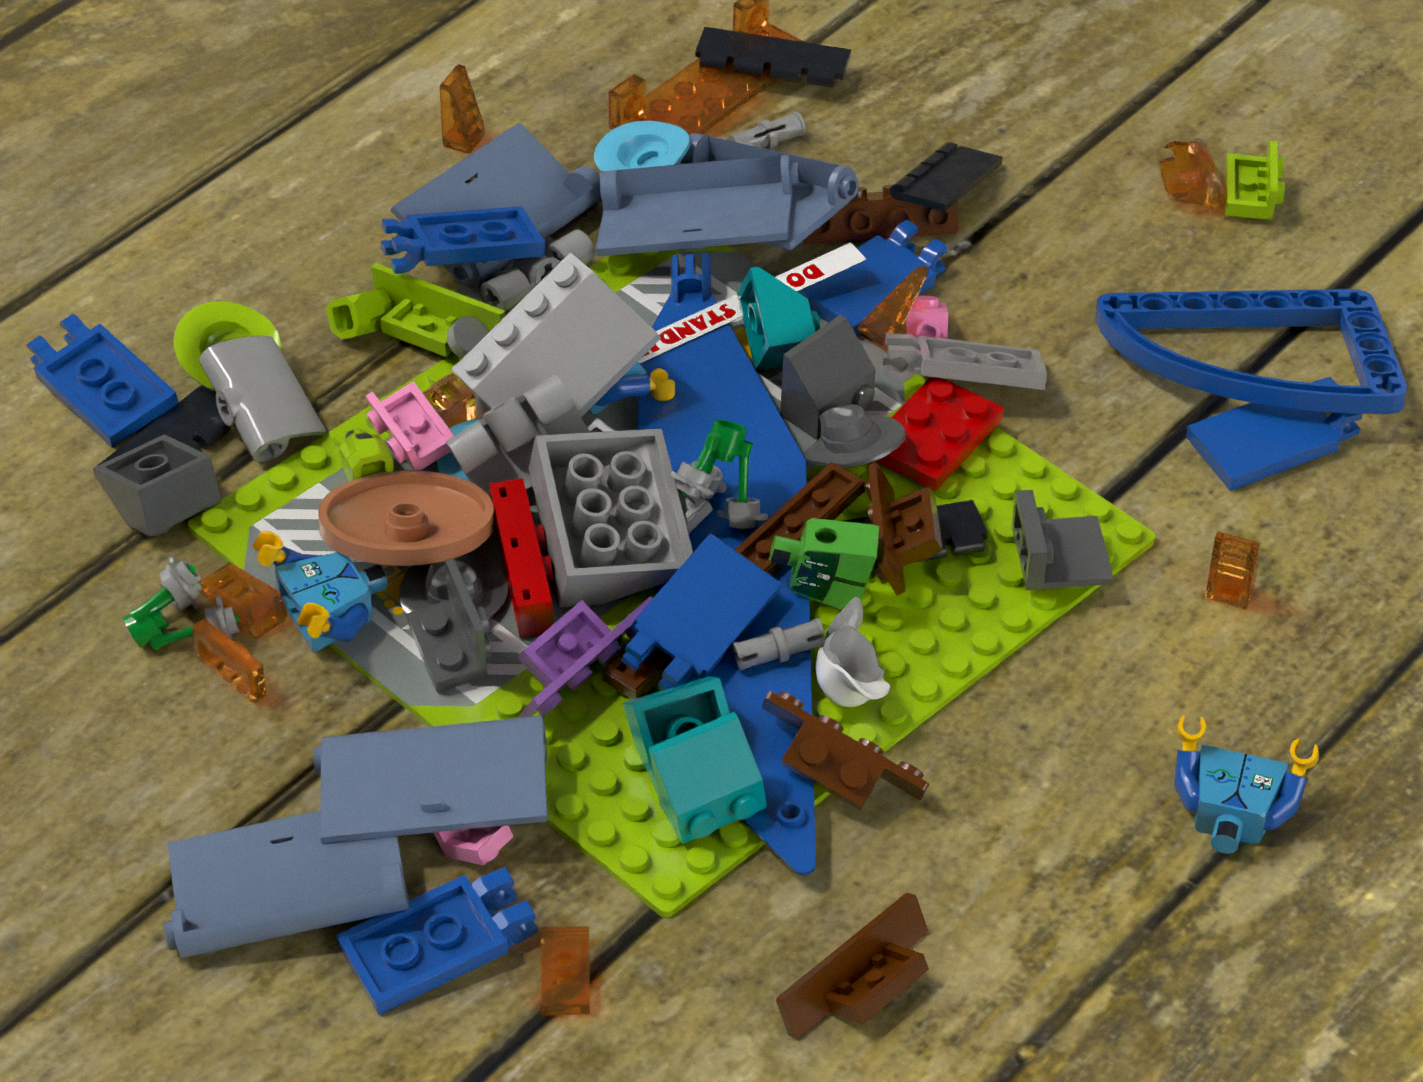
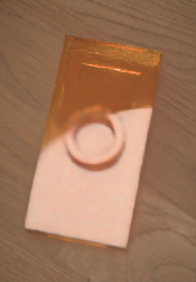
M205 618L193 626L196 657L250 702L255 704L267 696L263 665L250 655L247 648L241 642L231 640Z
M589 926L541 927V1015L590 1014Z

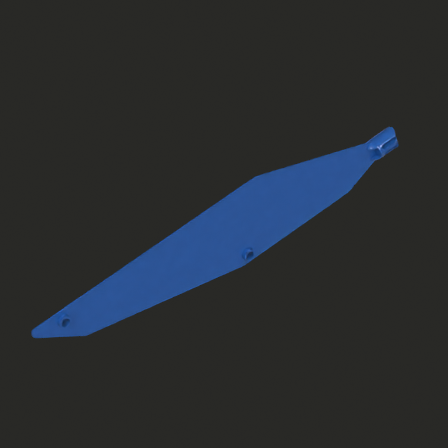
M702 253V275L696 273L694 254L685 255V274L681 275L678 254L672 256L671 293L652 326L655 331L717 304L710 291L711 258L709 254ZM729 323L640 363L646 370L648 378H650L653 370L661 368L668 373V380L671 379L675 382V396L668 401L653 399L650 391L648 395L638 396V430L662 428L672 471L678 472L682 462L691 464L693 461L698 460L704 448L707 434L711 432L714 419H723L746 427L747 432L744 440L753 443L749 456L748 497L760 500V513H767L769 519L807 484L806 460ZM735 456L734 462H724L716 459L714 465L722 471L723 477L721 481L726 484L727 488L724 493L717 492L711 499H706L713 510L689 533L693 552L710 533L735 550L767 521L755 520L754 528L740 530L739 528L730 527L729 519L717 517V511L725 510V500L727 498L738 497L739 456ZM785 565L773 576V578L782 583L779 592L737 642L769 634L770 628L777 626L783 630L810 622L809 598L794 593L789 588L792 566ZM666 583L653 587L655 595ZM731 648L708 676L720 678L730 713L735 711L763 779L767 808L758 811L750 818L742 819V821L796 874L801 876L809 875L816 868L814 783L780 764L799 730L764 710L762 704L768 691H772L777 695L783 691L799 699L804 704L802 709L812 715L811 649L790 655L789 661L780 663L776 659L740 671L734 657L737 655V652L734 653ZM692 673V675L685 683L692 682L701 678Z

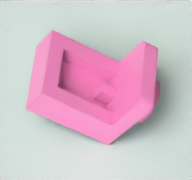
M917 296L914 298V302H905L906 334H911L916 338L918 335L948 339V309L946 303L939 302V298L934 296Z
M508 825L433 832L446 858L483 866L493 860L498 855L499 850L514 837Z

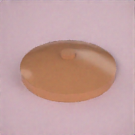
M428 471L383 472L351 480L328 493L323 498L318 509L319 532L324 542L333 550L359 561L392 566L425 565L457 558L482 545L493 531L494 509L491 498L483 489L462 478Z

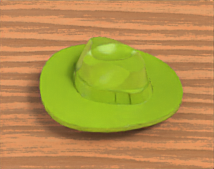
M227 301L208 302L192 308L179 321L173 340L176 357L184 371L200 385L214 390L199 363V358L206 349L217 343L250 336H270L281 351V341L274 325L265 316L247 306Z

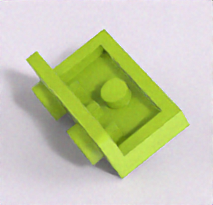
M1269 141L1266 157L1227 153L1225 162V215L1272 220L1275 204L1282 205L1285 191V182L1278 181V179H1282L1284 170V156H1278V141Z

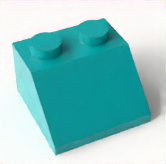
M759 266L750 268L737 292L754 369L756 371L783 366V355L820 329L819 317L816 311L811 312L809 301L806 297Z
M708 676L623 703L635 747L656 793L657 788L649 747L730 714L720 678Z
M735 711L649 747L659 804L682 844L695 838L705 837L714 830L737 820L750 818L758 811L767 808L763 779Z

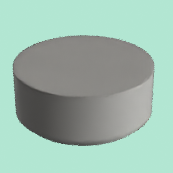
M465 316L459 318L448 329L447 342L450 349L457 356L463 358L489 332L481 321Z

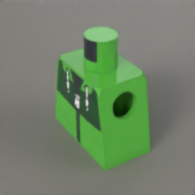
M811 518L806 521L799 541L775 535L769 561L792 566L789 588L794 593L842 610L854 597L859 599L862 597L877 558L879 526Z

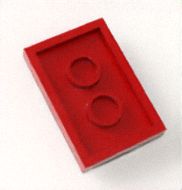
M930 377L891 417L904 427L906 431L904 442L893 452L876 461L936 491L1003 420L1004 407L946 379Z

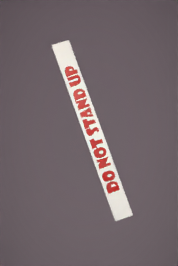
M848 243L775 278L795 291H799L863 262L866 258L852 243ZM737 294L657 330L656 332L661 339L638 362H645L741 318L742 313Z

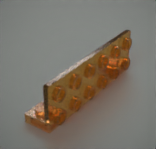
M738 0L733 3V31L804 42L768 23L769 0ZM698 58L646 95V80L633 74L608 92L609 128L613 130L621 125L636 121H658L678 126L689 135L692 133L704 134L777 79L770 78V69L765 68L763 77L733 72V63L729 62L726 71L699 67L700 58Z

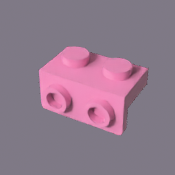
M414 381L381 402L373 391L365 396L371 408V411L366 413L368 420L379 435L386 432L391 438L387 441V445L399 463L407 460L414 471H421L451 452L446 441L454 437L453 433Z

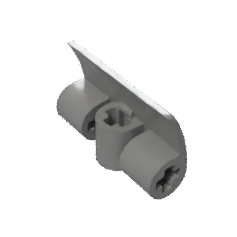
M573 230L556 241L549 236L544 240L545 254L543 257L515 259V261L478 287L467 288L460 284L457 288L460 294L505 310L506 313L530 293L570 252L585 265L595 259L594 246L589 237L580 230Z
M250 336L232 339L212 345L201 354L199 363L216 392L219 414L226 425L236 424L237 431L254 461L264 463L277 458L286 450L289 438L325 435L326 430L272 337Z
M555 374L518 398L517 396L511 397L495 406L483 415V419L450 438L446 443L469 482L483 489L490 497L489 483L523 478L526 490L533 486L529 472V463L535 436L591 432L575 409L576 406L567 389Z

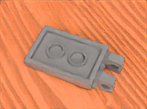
M886 333L885 344L888 346V352L883 353L882 363L885 366V378L906 382L914 374H920L921 376L1045 390L1047 372L1040 351L1037 349L918 335L916 338L911 334Z

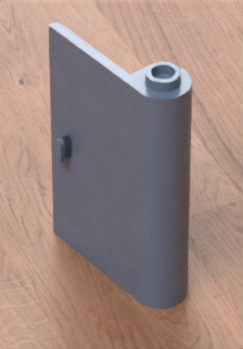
M519 122L395 204L390 211L400 221H406V215L523 206L545 240L601 201L600 175L588 166H581L572 173H569ZM515 259L447 264L443 266L459 284L467 288H476L515 261Z
M698 133L689 135L691 144L681 160V164L790 155L792 162L799 163L801 183L800 186H794L788 240L759 242L792 250L846 206L856 196L859 186L855 171L851 167Z
M790 155L601 171L600 192L603 215L595 249L596 256L676 249L690 250L711 246L788 240L794 186H800L801 183L799 163L792 162Z
M543 716L322 737L321 747L313 748L316 775L321 774V843L548 821L545 762L548 760Z
M320 810L168 843L176 910L171 912L172 921L164 922V930L169 950L178 949L181 958L409 909L398 837L388 836L321 843Z

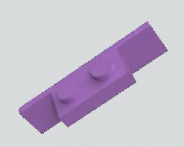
M650 596L612 630L581 600L526 647L517 658L546 688L532 699L518 717H532L537 712L545 717L563 700L558 694L567 685L572 691L577 689L593 673L588 667L596 660L601 665L610 660L621 649L622 646L618 641L624 635H627L632 640L637 634L631 629L633 622L653 598Z

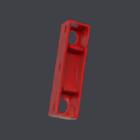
M523 478L489 483L490 498L494 509V525L519 637L543 634L554 624L552 599L548 582L553 581L551 560L549 555L541 556L540 552L546 550L542 524L534 526Z

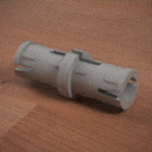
M796 111L771 122L767 119L759 121L756 127L737 134H731L727 137V140L771 150L777 147V143L804 135L806 133V126L803 117Z
M816 618L813 621L783 630L779 626L770 628L769 634L732 643V649L734 653L737 652V655L734 656L739 670L743 671L746 668L776 659L780 663L789 661L790 655L820 646L823 647L826 637L821 636L825 631L820 619Z

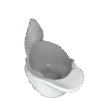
M854 597L831 622L825 636L824 646L819 648L816 661V676L819 686L831 701L842 707H857L870 699L882 698L887 695L890 689V685L883 679L885 671L879 667L874 647L857 631L863 620L862 603L858 597Z

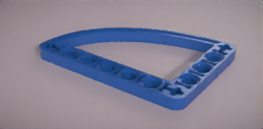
M1358 289L1140 292L1108 293L1101 295L1097 299L1095 320L1100 332L1110 345L1139 366L1190 388L1250 403L1317 412L1393 414L1402 411L1405 407L1407 393L1405 379L1375 299L1366 291ZM1339 326L1360 386L1288 381L1221 368L1173 352L1141 335L1135 329Z

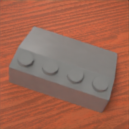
M570 252L451 370L490 410L511 397L517 396L518 398L556 374L570 394L578 414L582 417L661 337L602 279Z
M662 428L535 436L529 472L544 531L546 548L551 560L559 606L572 607L581 600L587 605H601L667 583L690 557L693 550L678 491L675 487V479L670 475L672 467Z

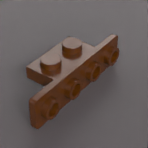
M892 185L883 186V192L867 193V188L858 187L856 196L846 206L802 242L804 244L871 240L877 235L887 239L890 238L894 229L906 219L918 227V233L912 237L956 234L959 231L958 201L946 212L894 199L890 195Z
M877 461L868 464L869 480L865 482L867 494L872 502V506L867 508L868 515L872 524L879 526L877 558L874 563V569L881 583L889 582L898 596L906 592L903 567L916 561L926 560L933 554L943 550L937 503L929 486L895 500L893 487Z
M768 691L762 708L799 730L783 756L781 765L860 811L880 777L919 800L922 799L930 784L922 779L924 774L919 769L903 761H900L898 765L882 756L884 753L882 748L865 738H860L859 741H856L842 733L844 730L843 726L834 719L825 715H820L819 718L811 715L802 709L804 704L791 694L781 691L777 695L772 691Z
M905 893L777 997L776 1003L789 1036L797 1039L800 1038L829 1013L863 1025L866 1021L874 1018L896 996L908 990L913 982L929 970L924 954L908 949L928 931L916 895Z

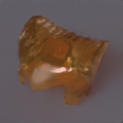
M1194 138L1187 141L1167 143L1164 149H1172L1174 155L1159 161L1165 191L1169 198L1175 202L1220 209L1225 203V192L1216 163L1204 140Z

